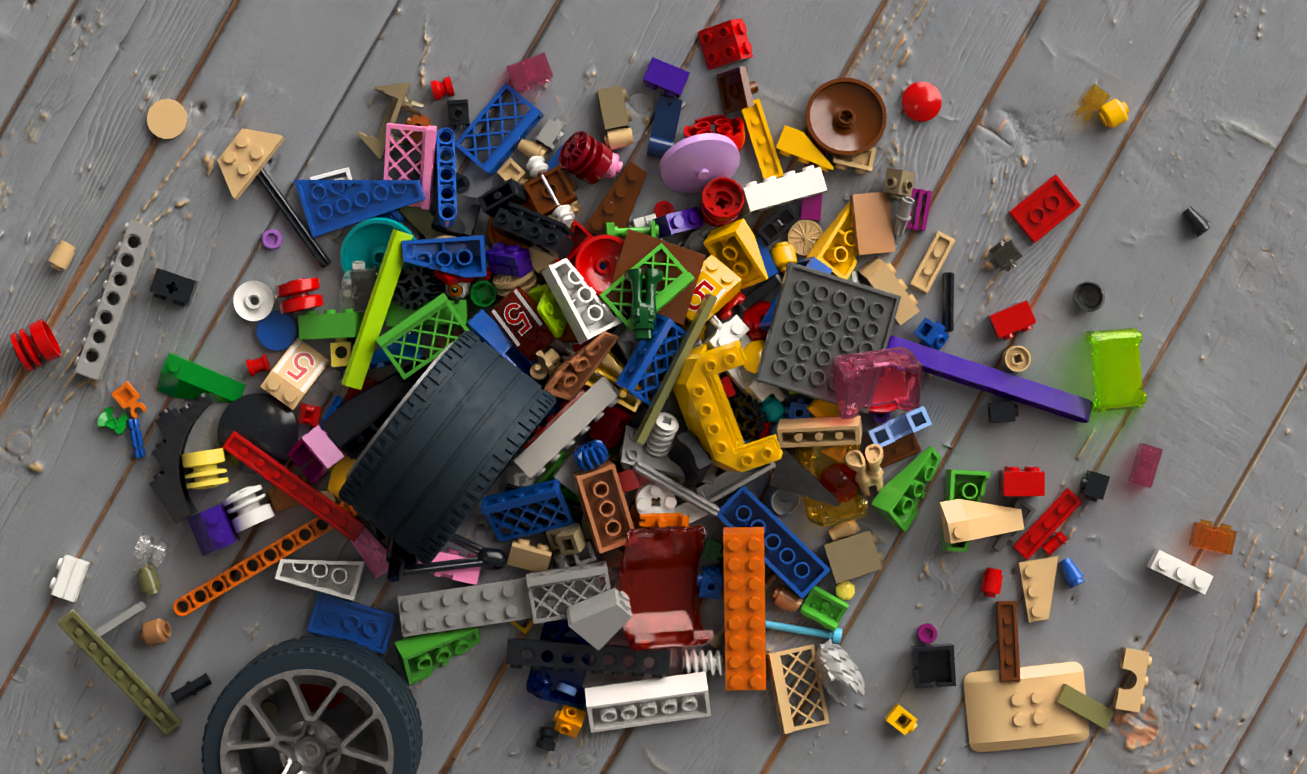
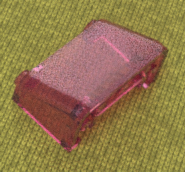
M896 347L840 355L834 358L833 370L838 413L842 419H853L858 416L859 408L894 403L902 411L919 408L922 365L909 349Z

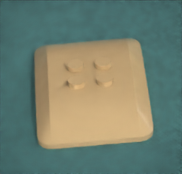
M1077 662L1020 667V682H1000L999 669L970 672L963 679L969 744L976 752L1077 743L1085 741L1089 736V721L1055 702L1063 684H1067L1086 695L1083 667Z

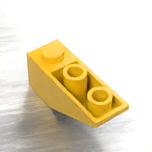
M784 125L776 146L777 149H780V154L787 157L793 154L799 157L798 161L808 165L811 161L817 164L816 168L821 167V170L828 172L829 169H834V166L805 132Z

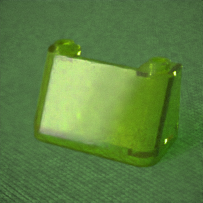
M1136 327L1086 331L1087 341H1090V345H1093V347H1089L1093 371V396H1097L1093 401V412L1143 408V404L1147 403V396L1142 388L1139 343H1142L1141 331H1138Z

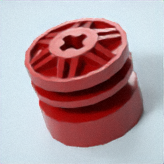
M727 177L715 178L705 186L699 207L702 219L709 226L719 228L739 219L744 204V192L741 186L735 180Z
M43 319L29 325L30 335L23 328L19 330L20 335L17 332L10 334L14 352L29 372L35 370V364L38 367L43 366L41 356L48 362L62 356L54 334Z

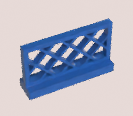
M505 83L458 138L455 146L492 177L518 147L520 141L526 138L544 115ZM506 90L513 94V102L502 103V95ZM525 104L530 108L525 115L517 116V105ZM514 105V116L503 117V106ZM492 107H500L499 118H489V110ZM515 119L513 130L504 131V120ZM501 121V132L490 133V122ZM486 122L487 133L476 134L478 123ZM502 135V143L499 146L491 147V136ZM487 136L488 147L477 148L476 137ZM466 138H473L474 148L465 149L461 146V143ZM488 150L489 158L483 164L478 160L477 151Z
M656 313L655 331L652 332V340H640L615 383L648 406H650L662 382H658V374L664 372L665 376L670 366L668 356L673 354L675 356L679 348L678 339L686 334V331L677 326L673 320ZM672 327L673 336L666 338L668 331ZM673 341L674 349L667 351V343ZM662 345V354L656 355L657 350ZM663 358V367L657 369L656 361ZM651 363L652 371L646 373L645 371ZM652 376L653 384L647 386L646 378ZM641 380L642 389L635 391L637 384ZM654 389V395L649 401L647 392Z
M558 479L483 497L480 507L482 514L487 516L499 542L573 525L575 522L560 490L561 484ZM556 497L559 500L558 506L547 502L549 499ZM532 503H538L541 505V507L538 511L534 508L529 507V505ZM517 507L522 509V512L518 515L510 510ZM544 507L554 510V513L550 516L543 513L542 510ZM527 511L536 516L534 520L523 517V515ZM500 512L504 516L502 519L493 517L492 513ZM559 512L566 515L567 519L560 520L555 518V516ZM509 516L517 521L515 525H512L504 520ZM538 517H541L549 522L542 525L536 521ZM520 521L530 525L528 529H522L517 526ZM501 526L506 527L511 532L502 535L500 528Z

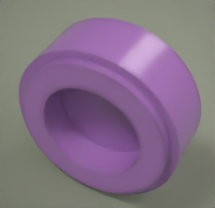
M269 229L262 235V243L268 249H277L283 242V237L277 230Z

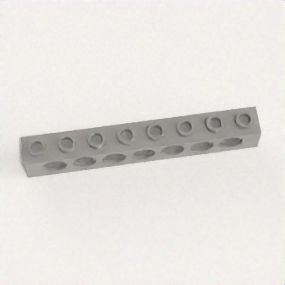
M130 220L129 223L126 222L123 229L124 239L118 243L116 253H118L116 261L113 260L109 267V272H111L109 280L106 279L102 286V291H104L102 299L99 298L95 305L97 313L95 318H91L88 325L90 332L88 337L85 336L82 341L81 348H83L81 356H77L74 363L76 373L95 380L102 379L156 228L135 220ZM133 237H138L140 241L136 248H132L130 245V240ZM126 256H131L133 260L132 265L129 267L123 264V259ZM119 275H124L126 279L125 284L122 286L116 283V278ZM112 294H116L119 298L116 305H112L109 302V297ZM107 312L112 317L109 324H105L102 320L103 315ZM98 332H102L105 336L102 343H98L95 339ZM91 351H95L98 355L95 362H91L88 358Z

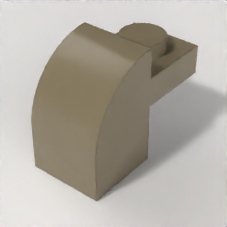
M576 522L573 525L545 532L551 549H560L562 555L580 553L587 545L581 526Z

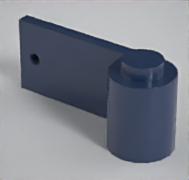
M659 95L647 150L648 156L662 158L666 151L674 145L683 100Z

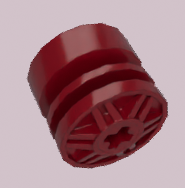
M578 131L570 136L563 145L559 155V165L570 174L576 175L578 179L586 184L592 185L601 180L607 173L612 162L613 153L608 146L600 141H596L594 137L589 136L584 131Z

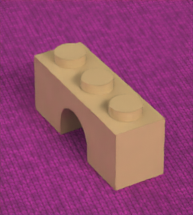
M1126 647L1122 648L1119 667L1132 672L1133 682L1126 688H1115L1112 705L1115 709L1139 713L1140 708L1144 707L1145 696H1142L1143 689L1147 688L1148 685L1146 672L1147 668L1150 669L1152 662L1149 652Z

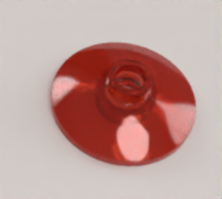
M836 463L830 465L821 474L820 483L829 492L831 491L840 503L853 499L859 490V484L855 481L857 473L849 468L847 464ZM840 481L844 482L842 488L837 487V483Z

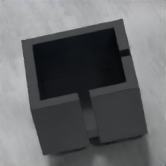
M952 643L911 646L912 664L916 666V668H912L913 686L915 688L934 687L932 681H935L937 687L956 686L954 645Z

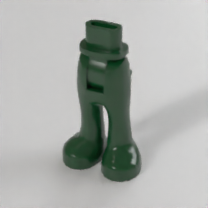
M640 268L626 270L624 272L625 280L631 283V317L635 340H652V332L655 331L654 325L656 320V286L663 279V271L651 268L645 270L646 300L643 302V270Z

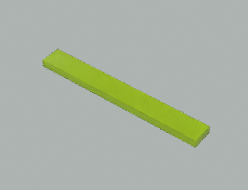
M395 229L392 231L341 383L345 386L359 390L362 389L377 344L376 339L379 338L404 264L402 241L412 240L413 235Z

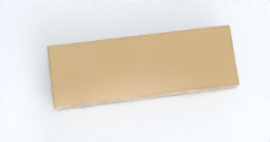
M937 231L909 285L928 294L956 240Z

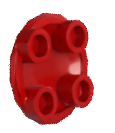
M920 81L913 83L906 88L902 96L904 112L908 118L915 121L924 122L931 120L941 109L942 98L940 92L934 85L928 82Z
M741 290L715 313L720 321L722 319L724 321L727 320L733 313L731 309L744 301L746 297Z

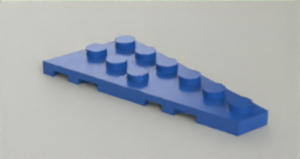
M294 180L312 238L426 200L420 180Z

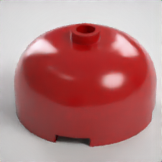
M726 115L706 116L696 119L694 125L690 127L686 125L683 129L685 139L698 134L713 133L710 125L714 124L716 134L730 138L737 146L739 152L745 143L744 122L739 117L729 119L726 118Z

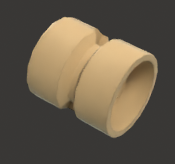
M1010 346L1002 353V364L1009 371L1020 372L1027 369L1030 365L1031 355L1025 347Z

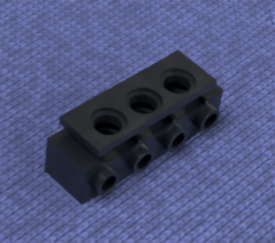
M510 201L508 203V206L511 208L510 211L499 208L490 225L500 235L560 260L567 258L574 246L573 241L568 236L573 237L574 233L565 223Z

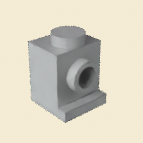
M549 118L536 140L554 151L556 147L553 144L554 142L559 143L564 135L562 129L565 124L557 118H554V120Z

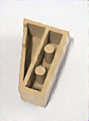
M875 256L857 269L860 275L864 276L870 287L901 296L895 321L900 326L919 312L916 306L918 301L912 294L908 295L905 291L908 287L901 278L899 280L894 275L896 270L891 263L886 264L878 256Z

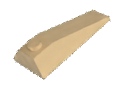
M962 499L939 502L946 543H958L1024 529L1021 509Z

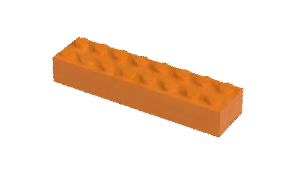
M723 527L726 691L766 690L764 527Z

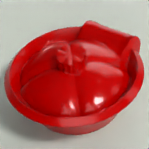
M758 301L746 309L743 322L750 329L746 335L752 342L757 340L766 341L767 333L758 326L772 304L770 302Z

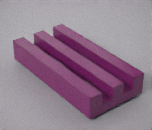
M913 188L911 198L914 199L915 193H919L914 225H910L911 220L908 221L906 228L925 231L932 191ZM923 194H925L926 201L922 225L918 226Z

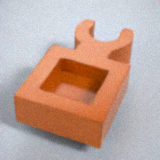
M128 380L111 393L123 409H126L128 406L131 408L130 412L134 418L138 417V414L135 412L136 408L139 407L144 412L146 411V406L137 401L140 398L139 393Z

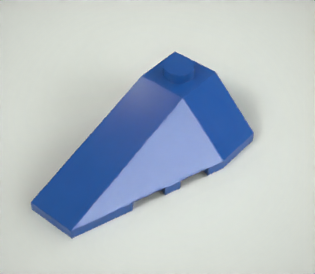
M409 331L406 333L405 342L417 344L419 334ZM403 336L398 341H403ZM393 342L387 346L391 354L400 355L402 344ZM404 344L402 356L414 358L416 346ZM422 347L418 348L417 359L424 357ZM382 348L373 353L368 370L393 365ZM394 357L395 360L399 363L400 358ZM402 359L401 363L411 360Z

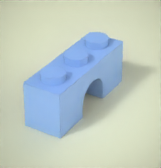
M921 405L867 430L872 444L884 447L905 435L932 425L924 406Z

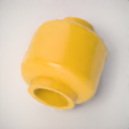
M1113 99L1100 107L1098 117L1104 127L1108 126L1110 129H1114L1128 120L1127 113L1130 111L1125 102L1121 103L1119 100Z
M788 242L776 243L769 251L780 273H785L788 262L797 264L795 248L789 245Z

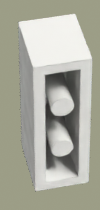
M1158 549L1154 550L1146 566L1202 594H1206L1214 577Z

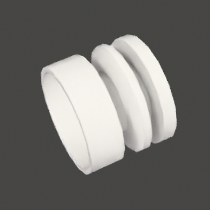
M261 484L241 489L231 494L222 502L223 506L231 503L234 505V508L226 512L227 514L234 512L238 514L231 521L236 533L275 516L270 503L264 505L259 503V501L266 497V494L258 497L255 495V492L263 489Z

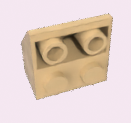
M518 538L517 541L514 540L512 542L507 565L533 572L547 571L553 550L549 549V545L538 543L535 546L530 544V540Z

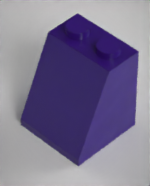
M223 504L187 518L202 555L240 540L238 533L235 532L231 523L232 518L226 512L228 510L227 506H223Z

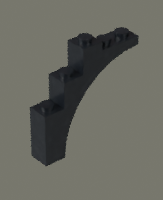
M204 392L195 398L197 401L195 404L190 406L188 403L179 409L180 413L176 408L172 410L166 408L158 414L160 418L155 420V423L166 439L155 445L157 449L152 452L163 470L153 476L154 481L150 483V486L176 524L197 512L188 489H186L181 454L185 453L188 437L194 424L202 413L217 400L214 393L207 395Z

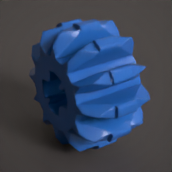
M601 440L588 441L582 444V446L577 447L573 452L577 467L584 471L599 467L609 458L607 448Z

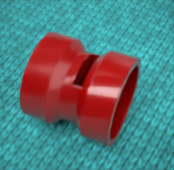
M450 76L444 77L443 82L437 80L430 81L435 101L441 100L445 95L448 97L455 96Z

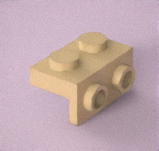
M872 148L868 152L855 157H838L833 155L831 163L836 164L835 168L847 170V167L855 169V173L867 175V172H872L877 148Z

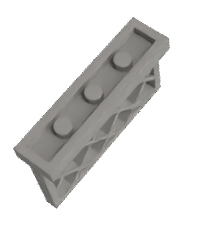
M606 561L526 574L534 624L567 619V612L560 614L555 610L561 601L567 606L578 603L581 598L584 600L588 599L584 596V593L589 586L599 592L598 594L603 593L605 589L607 591L611 589ZM604 576L605 584L600 590L592 582L595 578ZM579 580L587 584L581 593L572 588L573 584ZM556 584H562L566 587L561 596L552 591ZM541 587L546 590L541 600L533 595L532 588ZM569 590L578 595L573 604L563 599ZM549 593L558 599L552 608L543 602ZM540 605L550 610L546 617L537 618L536 611Z

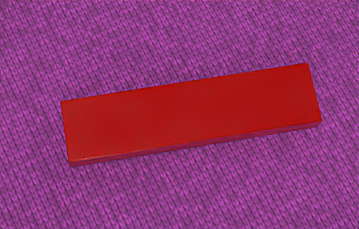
M1066 488L1012 547L1028 560L1082 501Z

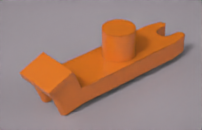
M682 513L640 514V519H644V521L638 522L642 527H660L663 529L666 526H678L682 529L688 527L689 515L685 516Z

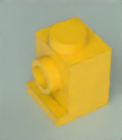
M898 703L895 704L885 717L887 722L904 735L907 733L911 734L917 727L916 721L918 719ZM900 716L906 718L904 723L898 721Z

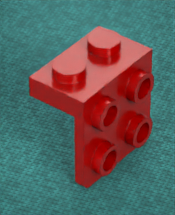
M742 19L729 20L698 32L708 69L711 70L735 61L753 58L752 45L748 41L747 28Z

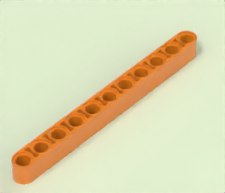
M344 502L338 504L351 515L356 516L358 514L353 510L354 507L352 505L348 506ZM316 517L177 599L173 604L174 612L179 616L188 615L334 528L328 524L327 529H320L318 521L321 518ZM303 529L310 531L311 537L309 540H304L301 537ZM285 539L293 542L291 550L284 548L283 542ZM271 549L276 553L274 560L267 559V550ZM250 560L258 562V569L256 571L249 568L248 563ZM233 570L240 572L241 578L239 581L232 579L231 573ZM216 580L223 583L222 591L214 589V582ZM198 591L205 593V601L197 599L196 593ZM181 601H185L188 604L186 612L179 609Z

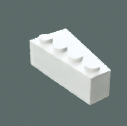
M814 165L802 168L803 172L795 174L794 170L784 173L782 178L776 179V176L765 178L764 183L757 184L756 181L745 184V188L742 189L744 192L743 216L751 215L750 213L755 210L761 212L774 207V205L781 206L793 202L795 199L798 201L826 192L827 187L821 167L814 168Z
M567 258L541 272L580 345L597 337L603 331L606 332L622 323L618 317H615L610 312L607 304L597 297L594 289L584 282V278Z
M280 559L275 579L354 602L365 562Z

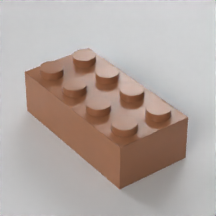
M608 460L593 470H579L571 473L594 549L601 554L637 541V535L615 464Z

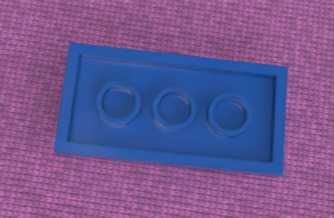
M318 592L307 631L319 635L337 636L338 639L346 638L350 641L358 642V645L362 647L365 645L373 651L385 654L396 614Z

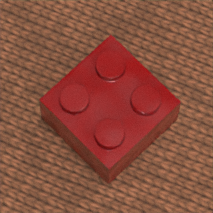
M1006 466L1004 470H999V495L1045 496V472L1040 471L1039 467L1025 466L1024 470H1019V467Z

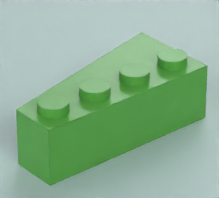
M449 300L467 325L469 321L468 300ZM423 301V306H425L429 302ZM390 302L386 314V326L392 329L422 307L416 305V310L410 307L407 310L403 308V305L400 307L396 305V302ZM448 306L440 310L439 319L451 321L452 312ZM435 313L431 317L436 318L437 313ZM454 316L453 321L458 322V320ZM425 320L422 330H424V326H432V330H434L436 320ZM438 321L437 330L444 329V325H450V323ZM419 324L418 326H416L414 329H418V330H419V329H420V324ZM452 324V329H463L461 325Z
M946 469L944 501L962 499L981 502L991 472ZM942 526L941 550L967 552L970 540L952 544L946 543Z

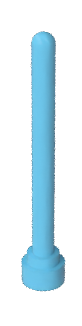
M765 620L766 629L827 638L828 640L831 639L833 644L840 645L841 628H836L835 631L831 629L828 631Z

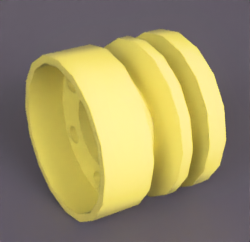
M223 448L181 454L183 468H193V472L185 475V479L194 478L195 482L186 483V489H208L229 482L228 477L219 478V473H225L227 469L217 468V464L226 461Z

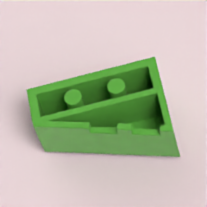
M343 309V313H336V310H324V314H318V311H305L306 315H298L299 340L357 337L365 312H355V309Z

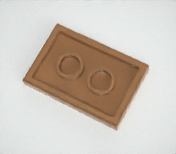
M876 192L850 195L856 256L895 252L889 194Z

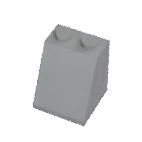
M612 588L571 605L566 609L568 626L599 651L632 617L630 598L625 592H619L617 589Z

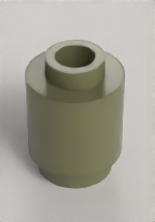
M150 565L138 569L139 573L136 574L142 593L144 592L145 596L160 592L161 583L156 569H151Z

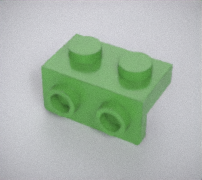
M815 585L803 601L800 613L806 618L820 623L824 628L835 631L849 604Z

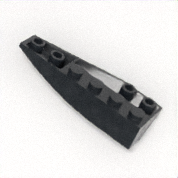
M416 361L415 367L422 362ZM413 363L402 369L405 374L412 370ZM426 364L405 380L398 371L351 397L320 425L352 460L365 449L383 423L431 364Z

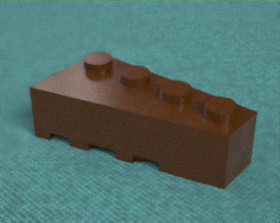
M630 161L584 228L594 236L604 235V223L615 222V226H618V228H626L647 172Z

